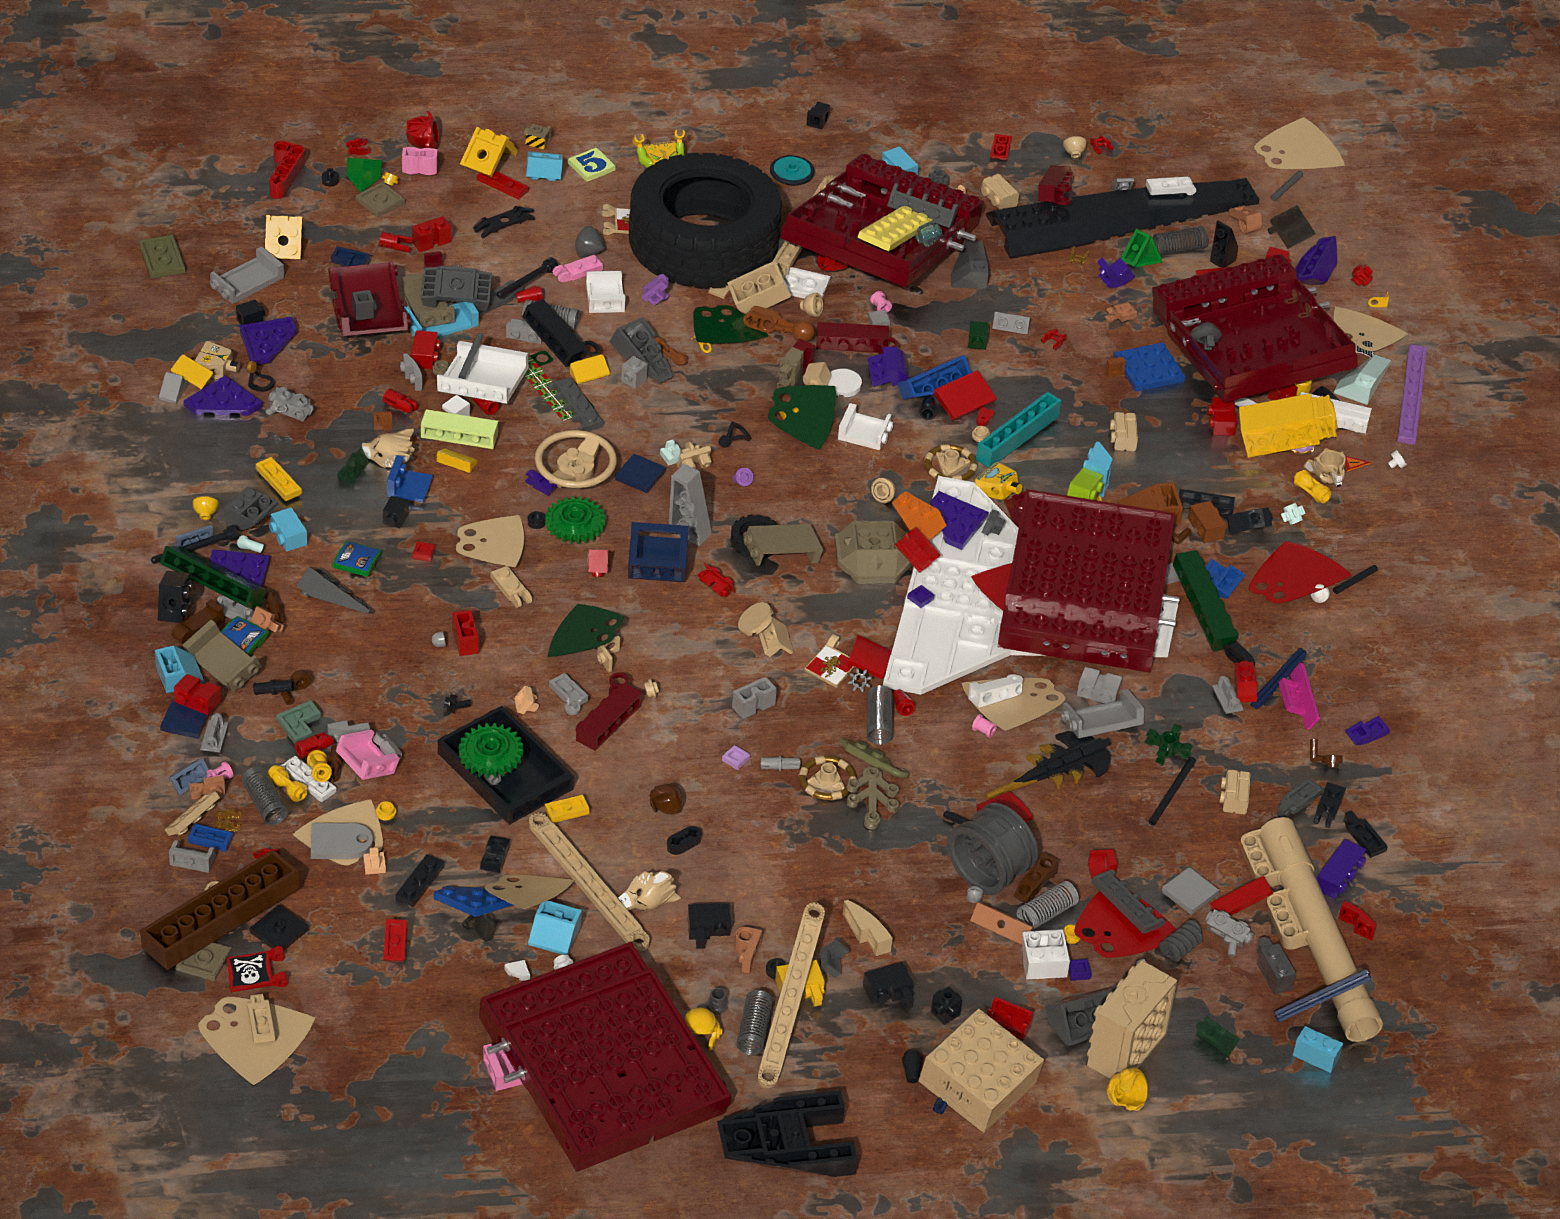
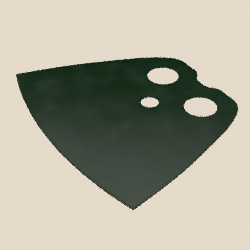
M718 305L715 308L697 307L693 313V325L697 342L737 343L761 339L769 335L766 332L747 327L743 321L745 315L729 305ZM728 309L732 314L724 315L721 313V310ZM706 310L711 312L712 315L705 317L700 312Z
M801 385L776 389L772 397L774 406L769 409L768 419L792 437L820 450L830 432L835 415V386ZM780 394H789L791 397L790 401L782 402L779 399ZM794 407L799 409L797 413L793 412L792 409ZM782 411L786 414V418L784 420H777L775 413Z
M577 604L555 632L549 647L548 657L584 651L610 643L615 636V629L624 620L623 616L602 608ZM609 619L617 620L612 626L605 625V622ZM597 628L595 632H591V629ZM601 634L608 635V638L604 641L596 640Z

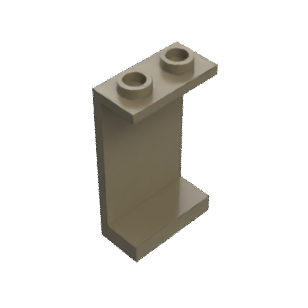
M423 274L402 277L403 293L413 315L422 328L455 322L454 306H448L446 301L437 300L436 307L423 305L421 300Z
M810 524L749 526L747 533L744 535V544L747 546L756 566H760L764 554L806 553L811 564L818 563L823 551Z
M209 620L182 645L185 651L194 655L198 665L232 693L241 688L261 668L255 655L250 657L219 631L217 624L212 620Z

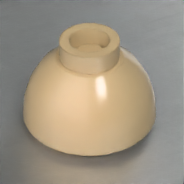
M1080 136L1069 137L1063 142L1064 149L1072 158L1081 157V153L1085 150L1087 144L1086 139Z
M815 292L806 296L800 302L801 310L805 311L809 316L819 317L823 311L821 295Z
M878 478L872 483L871 493L876 501L888 503L894 498L896 487L890 479Z

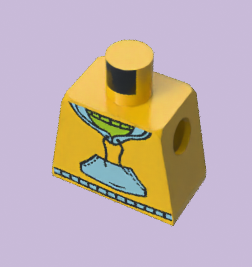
M998 462L994 463L975 479L976 486L980 487L990 498L1004 500L1011 493L1020 494L1022 491V484L1018 483L1017 472Z

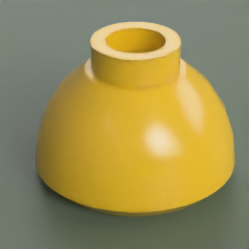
M200 496L192 501L195 512L202 520L211 519V515L219 507V501L210 496Z

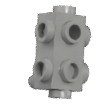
M276 387L269 394L268 401H270V407L266 409V413L270 416L275 412H279L304 421L307 415H311L313 405H310V399L305 398L303 394H294L285 387Z
M1210 910L1206 916L1207 930L1224 938L1223 942L1229 944L1228 956L1235 957L1237 946L1243 949L1244 945L1249 944L1254 936V933L1251 932V929L1245 922L1240 920L1237 922L1231 919V916L1224 911Z

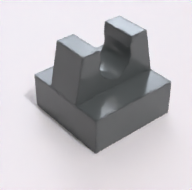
M991 510L981 533L987 536L990 532L997 535L1000 534L1005 520L998 516L999 511Z

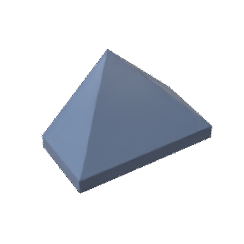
M210 525L176 536V546L182 547L213 536V527Z
M200 758L177 769L169 779L177 794L181 795L189 790V784L201 783L203 778H207L206 772L209 769L203 758Z

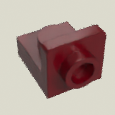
M441 251L424 253V267L443 266Z

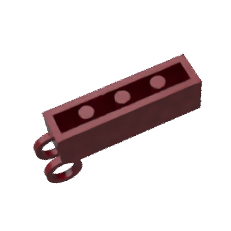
M1050 165L1038 185V201L1054 202L1058 205H1069L1072 203L1071 198L1064 197L1065 192L1072 190V185H1070V182H1073L1071 166Z
M817 322V350L882 354L883 347H888V341L895 344L892 347H898L897 340L889 337V326Z
M614 673L610 676L609 696L606 699H602L599 706L591 710L588 716L576 726V741L594 751L642 706V692L628 685L629 678L624 673ZM621 677L625 679L626 682L623 684H615L613 682V679Z

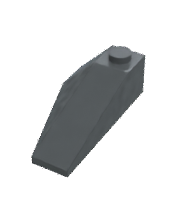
M643 317L617 328L610 343L621 356L627 360L635 356L647 363V375L658 384L673 378L669 364L662 356V348L656 342V334Z
M308 567L296 585L301 589L300 592L308 598L311 596L367 614H374L375 612L361 598L355 595L352 597L350 589L339 585L340 581L321 567Z

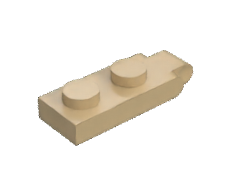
M263 993L250 995L251 1002H247L254 1043L275 1041L269 1000H264Z

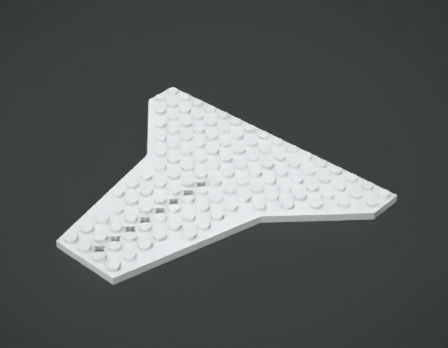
M938 476L933 498L941 491L988 511V516L992 509L999 511L998 516L1004 519L1005 523L999 535L990 532L987 536L981 533L986 523L985 520L962 550L946 544L943 539V533L940 531L929 541L939 552L940 556L920 573L915 567L913 569L907 595L922 585L935 595L934 600L920 608L907 599L906 595L883 686L920 695L1010 655L1046 656L997 647L1003 611L978 588L971 578L975 574L1012 563L1019 528L980 487L976 486L975 482ZM1162 601L1160 618L1175 620L1178 604ZM1158 625L1153 657H1168L1174 627Z

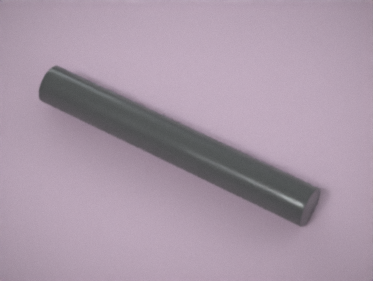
M1298 171L1271 195V200L1276 201L1303 176V172Z
M477 333L458 378L466 379L484 337L482 333Z

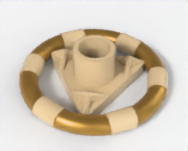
M952 444L939 445L932 448L924 459L926 471L935 479H938V476L966 481L975 474L978 467L977 460L972 452L964 447ZM959 453H961L967 459L959 457ZM935 454L942 474L931 466V461ZM970 465L968 472L965 474L953 476Z
M819 756L810 759L802 766L799 773V782L805 792L812 797L833 801L842 799L851 793L847 790V786L846 788L844 787L835 765H838L848 773L849 780H857L856 773L852 766L843 759L834 756ZM823 764L820 771L809 780H806L808 770L811 767ZM813 787L821 788V789H827V790H832V791H837V792L823 793V792L817 791V790H816L815 788H813Z

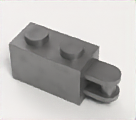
M1261 937L1256 950L1259 955L1257 965L1273 994L1293 990L1296 972L1280 944L1273 945L1269 938Z

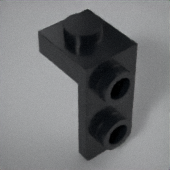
M1269 507L1226 516L1230 533L1272 526L1271 521L1273 519Z

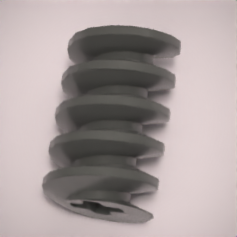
M1188 920L1159 944L1160 951L1175 962L1180 961L1181 957H1185L1187 953H1190L1192 949H1195L1197 945L1202 943L1201 928L1195 921Z

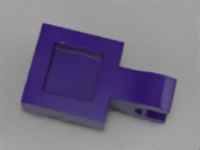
M532 469L526 473L529 477L525 482L533 485V488L548 496L557 488L556 484L549 483L546 478Z

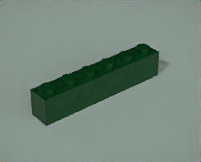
M165 546L159 564L175 572L190 573L189 579L247 608H256V606L262 605L266 589L180 546Z
M1197 550L1176 553L1173 568L1213 652L1224 650L1225 645L1238 639V632L1231 623V617L1225 610L1223 600L1219 598L1217 587L1213 585L1211 575L1204 566V560L1200 557Z

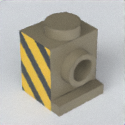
M532 124L530 128L526 127L524 131V137H526L525 145L545 150L551 141V126L545 128Z

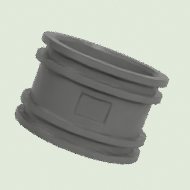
M1001 803L987 804L974 814L972 821L960 824L949 833L947 838L948 854L956 871L970 886H979L983 894L987 895L998 894L1011 883L1013 876L1024 874L1038 860V847L1030 828L1015 811Z

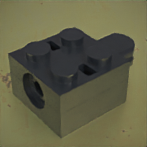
M166 571L159 583L158 621L181 623L183 618L187 617L188 610L191 609L192 599L189 598V592L192 590V580H189L190 573Z

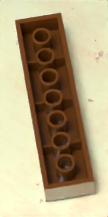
M271 850L141 929L142 948L166 970H169L299 890V871L276 851Z

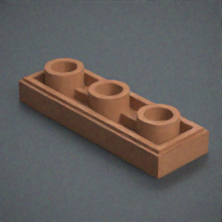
M977 902L970 920L1021 945L1022 932L1033 931L1034 926L982 902ZM1001 920L1005 922L1004 927L1001 925Z

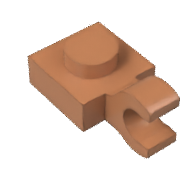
M1129 302L1107 308L1106 311L1109 315H1106L1105 319L1108 322L1116 319L1123 322L1136 318L1137 311Z
M256 606L250 620L251 623L267 631L270 629L274 632H282L285 626L274 620L276 614L261 606Z
M223 775L203 778V783L189 784L191 799H199L203 794L216 791L218 796L225 795Z

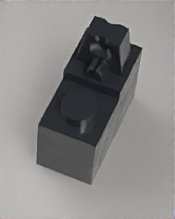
M729 903L688 904L689 940H696V949H705V939H710V936H730L731 916Z
M903 962L864 972L863 987L872 1004L892 999L893 1002L900 1000L905 1009L913 1007L914 983Z

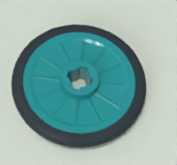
M796 155L781 156L770 165V173L773 178L788 185L806 183L814 176L815 172L810 161Z

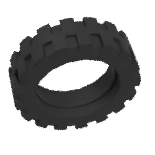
M759 514L741 517L739 521L736 520L734 522V526L732 525L730 541L732 548H735V551L738 554L741 553L743 557L748 556L750 559H753L741 535L747 532L749 526L776 525L777 522L770 520L767 516L762 517ZM764 554L762 559L766 556L770 557L772 554Z

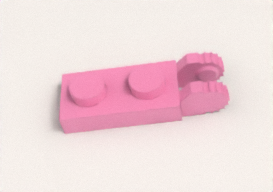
M595 255L566 265H558L552 272L563 283L585 277L588 271H602L603 264Z

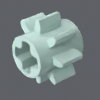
M1293 503L1283 508L1284 513L1281 516L1284 522L1289 521V524L1292 525L1303 520L1301 515H1304L1305 511L1302 505L1298 507L1296 503Z

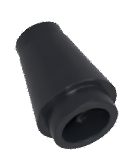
M932 396L924 397L919 408V414L925 420H931L937 414Z
M916 1050L906 1051L902 1057L907 1082L913 1084L919 1082L923 1061L920 1052Z

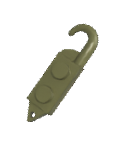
M841 738L840 743L846 748L845 751L895 777L907 778L909 776V772L906 769L901 768L898 770L891 766L892 763L884 756L883 752L870 749L863 741L853 742Z

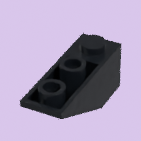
M1218 220L1216 222L1210 262L1220 268H1225L1236 261L1238 244L1232 228Z

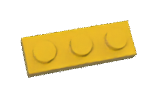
M272 457L255 464L256 470L285 501L302 494L300 486Z

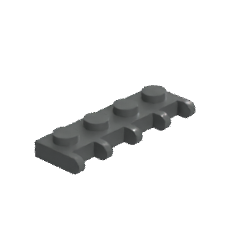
M894 184L887 204L888 207L898 209L902 206L912 208L914 212L926 214L928 218L933 219L932 222L948 228L953 225L959 205L954 204L951 210L943 207V199H940L937 205L928 202L929 194L925 193L923 198L919 199L912 196V188H909L907 194L898 191L899 184Z
M571 377L548 384L549 390L556 389L558 392L555 394V398L557 400L563 399L566 403L563 409L566 412L572 411L574 414L571 420L574 423L580 422L579 430L592 431L603 427L602 419Z
M1113 869L1093 877L1092 884L1143 934L1160 928L1166 923L1163 918L1157 919L1152 914L1154 909L1151 906L1146 908L1139 901L1141 898L1139 894L1133 895L1126 888L1128 886L1126 881L1119 882L1114 877L1116 872Z

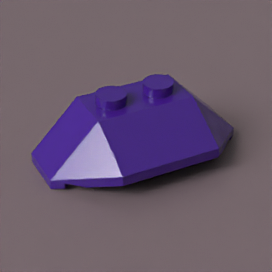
M1335 236L1320 238L1316 242L1317 244L1302 256L1295 268L1297 278L1302 283L1321 285L1328 281L1338 262Z

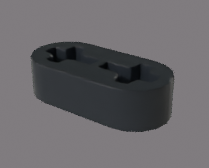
M1233 641L1225 645V654L1233 663L1241 661L1254 662L1255 667L1253 656L1238 642Z
M689 826L671 835L667 839V851L670 854L679 855L697 846L701 842V830L698 827Z

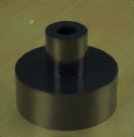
M328 168L327 171L322 173L323 185L333 187L339 183V174L332 168Z

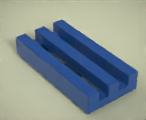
M194 824L188 836V843L208 848L215 847L216 850L227 852L234 836L233 832Z

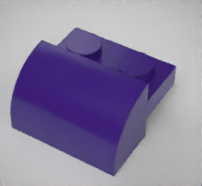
M883 347L882 354L868 358L871 382L874 387L888 382L896 386L898 382L909 378L906 356L899 348Z

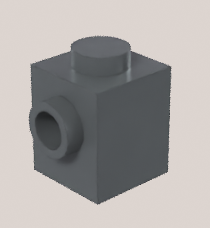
M370 290L352 292V310L356 320L374 318L376 302L373 300Z

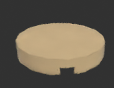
M764 602L750 606L741 615L738 621V628L746 636H753L752 633L756 632L758 634L762 632L772 621V608Z

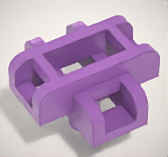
M660 274L642 288L644 292L642 299L646 302L650 301L653 305H656L663 299L666 300L669 296L665 292V289L668 287V277Z

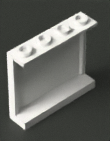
M459 341L457 344V355L444 375H437V390L507 404L529 368L528 353L480 344L466 379H461L458 376L473 343Z

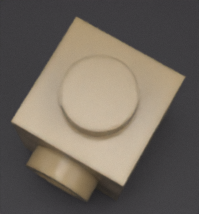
M825 362L808 364L803 375V382L805 385H828L832 374Z

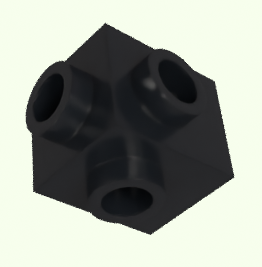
M950 987L939 990L933 995L931 1012L945 1025L960 1016L962 998Z

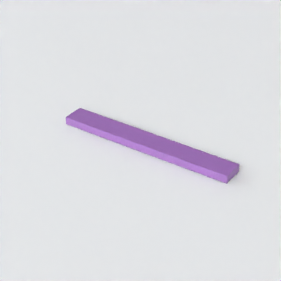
M1409 344L1397 442L1413 445L1416 443L1427 347Z

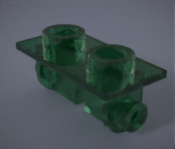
M362 447L357 452L352 453L345 463L346 466H343L337 472L339 480H348L349 484L352 485L369 461Z
M1208 1016L1205 1017L1203 1022L1199 1021L1196 1024L1198 1029L1196 1034L1227 1056L1231 1055L1240 1038Z

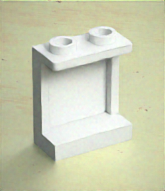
M622 271L586 272L589 313L625 312Z
M850 403L839 425L838 440L880 450L882 445L887 442L888 432L892 431L894 424L891 421L892 414H888L885 420L856 413L857 405Z

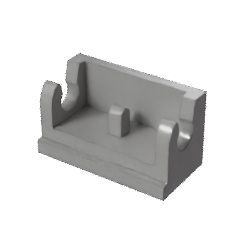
M174 840L169 850L170 865L207 873L210 872L216 858L215 847H210L208 853L181 848L178 845L179 840Z

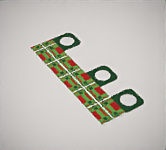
M546 351L528 356L529 368L524 376L563 421L570 419L574 414L572 411L566 412L563 409L566 403L563 399L557 400L555 398V394L558 393L556 389L549 390L548 384L552 381L540 368V366L552 362L553 358ZM544 354L548 357V360L540 362L536 357Z

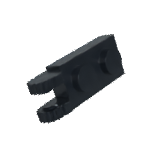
M1327 782L1316 810L1314 824L1318 825L1322 816L1327 818L1325 827H1331L1332 821L1335 820L1342 803L1346 788Z

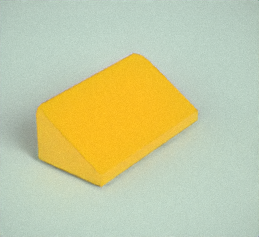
M602 354L570 364V375L577 384L610 375L609 368Z
M181 355L170 370L200 389H203L209 383L213 375L211 370L185 355Z
M442 449L437 452V462L471 473L478 463L477 459L448 449Z

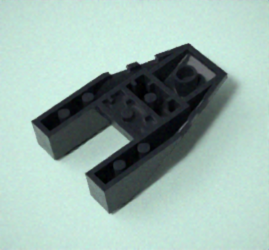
M841 1090L777 1097L771 1103L763 1106L759 1104L754 1106V1109L743 1114L739 1112L717 1121L724 1158L764 1167L830 1177L856 1175L857 1155L853 1142L810 1146L806 1127L843 1123L845 1106Z

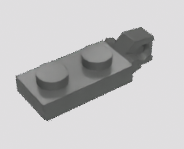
M1307 778L1283 796L1276 815L1287 817L1290 812L1292 814L1299 812L1322 795L1323 789Z

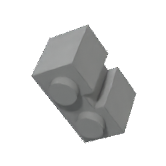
M1085 667L1079 681L1077 696L1101 703L1114 702L1117 700L1121 689L1122 677L1107 673L1106 676L1101 675L1099 670Z
M765 676L734 690L732 708L742 719L756 714V709L763 711L775 705L777 688Z

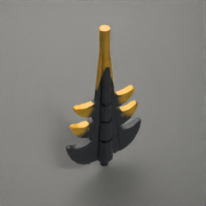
M1072 731L1059 733L1055 738L1068 747L1067 749L1056 744L1040 745V751L1048 754L1050 759L1039 754H1027L1026 759L1036 767L1005 785L985 793V799H992L1046 778L1050 779L1057 789H1060L1063 783V772L1071 776L1074 783L1077 784L1083 777V765L1090 768L1097 778L1101 777L1110 768L1111 756L1105 747L1110 746L1111 741L1109 738L1101 740L1100 738L1095 739L1092 736L1078 738Z

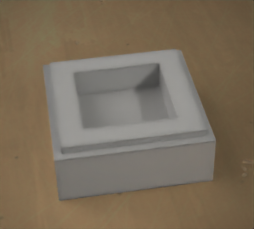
M886 310L868 312L871 325L890 326Z

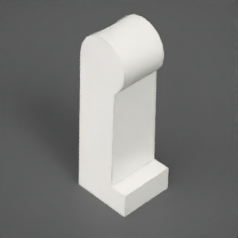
M1012 674L983 684H978L977 682L970 683L968 699L980 708L1018 696L1022 693L1023 678Z

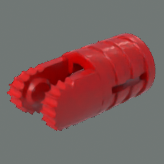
M382 231L379 247L410 253V247L402 245L400 242L412 244L414 239Z
M391 388L383 396L382 401L384 404L407 414L418 409L417 402Z
M322 732L295 742L294 747L299 758L303 759L314 750H323L330 747L334 740L331 736Z

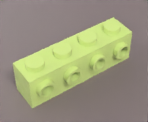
M426 409L421 422V438L494 449L498 436V421Z

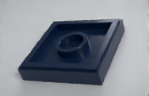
M633 454L616 473L615 480L648 493L666 472V467Z
M173 698L160 725V731L199 739L209 715L175 703Z

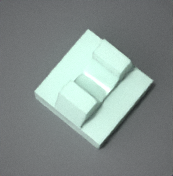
M674 440L667 441L665 447L660 449V455L668 466L679 461L680 447L675 444Z

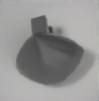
M586 226L576 238L575 247L579 257H589L604 249V243L600 235L592 226Z
M1210 322L1199 324L1190 333L1192 338L1197 343H1203L1204 350L1211 351L1212 347L1215 346L1214 343L1222 338L1221 330Z

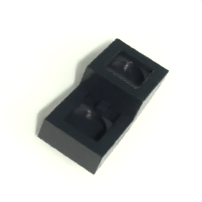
M490 836L480 864V870L495 873L501 872L510 839Z

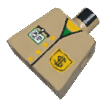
M210 341L205 342L195 359V362L213 372L212 379H219L227 375L228 371L238 373L240 369V362L233 361L231 349Z

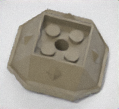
M852 521L843 530L835 533L837 565L845 573L852 576V579L857 584L896 583L900 576L912 566L895 545L907 532L895 521Z

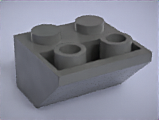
M248 486L224 507L225 524L229 526L235 525L238 531L255 526L278 505V501Z

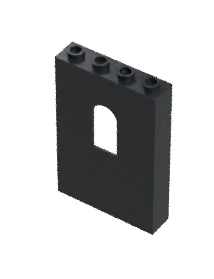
M503 706L489 711L487 714L438 739V754L509 825L545 806L546 803H550L574 790V775ZM486 723L490 727L494 723H496L497 727L503 724L504 729L510 727L511 733L517 732V737H521V743H523V757H521V763H517V769L515 768L512 770V773L508 772L501 776V781L494 786H490L482 775L478 777V772L472 774L471 768L465 769V764H461V758H459L461 738H465L466 732L471 733V728L478 730V725L485 727Z

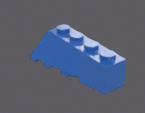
M961 355L902 380L897 385L903 400L934 395L935 389L972 372L965 355Z

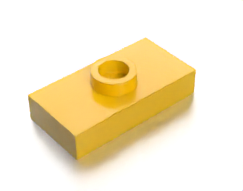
M579 795L546 803L545 811L549 820L555 823L588 815L589 807L584 796Z

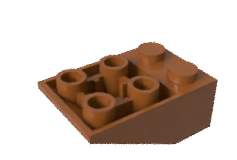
M1174 482L1155 484L1118 500V504L1175 513L1174 524H1180L1183 506Z

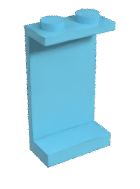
M457 302L456 304L449 305L454 306L455 322L422 328L408 306L405 307L406 315L410 316L409 328L413 337L416 330L438 332V337L479 326V312L473 303Z

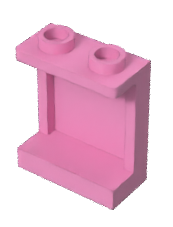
M372 729L342 735L336 752L362 780L394 774L400 759L396 753L384 755L372 742L374 735Z
M492 1044L484 1045L483 1060L495 1090L499 1091L522 1085L520 1078L505 1083L503 1077L515 1072L503 1050L489 1055L487 1048L492 1046Z

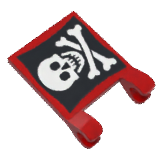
M277 946L265 952L228 957L227 965L231 992L268 986L286 987L288 985L286 973L279 972L272 976L270 960L278 962L284 960L283 948Z

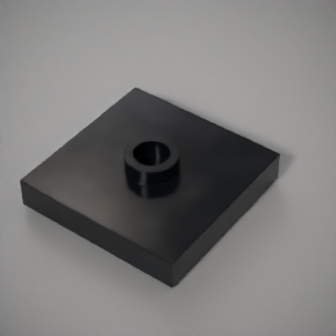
M279 904L250 927L252 935L271 948L281 946L283 951L309 930L308 924Z

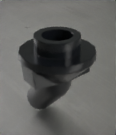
M450 694V697L445 698L443 708L447 709L446 713H454L455 709L470 707L471 701H457L458 696Z

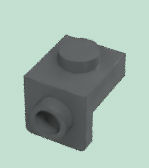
M835 940L821 948L820 952L821 968L836 978L841 975L840 958L848 954L849 949Z

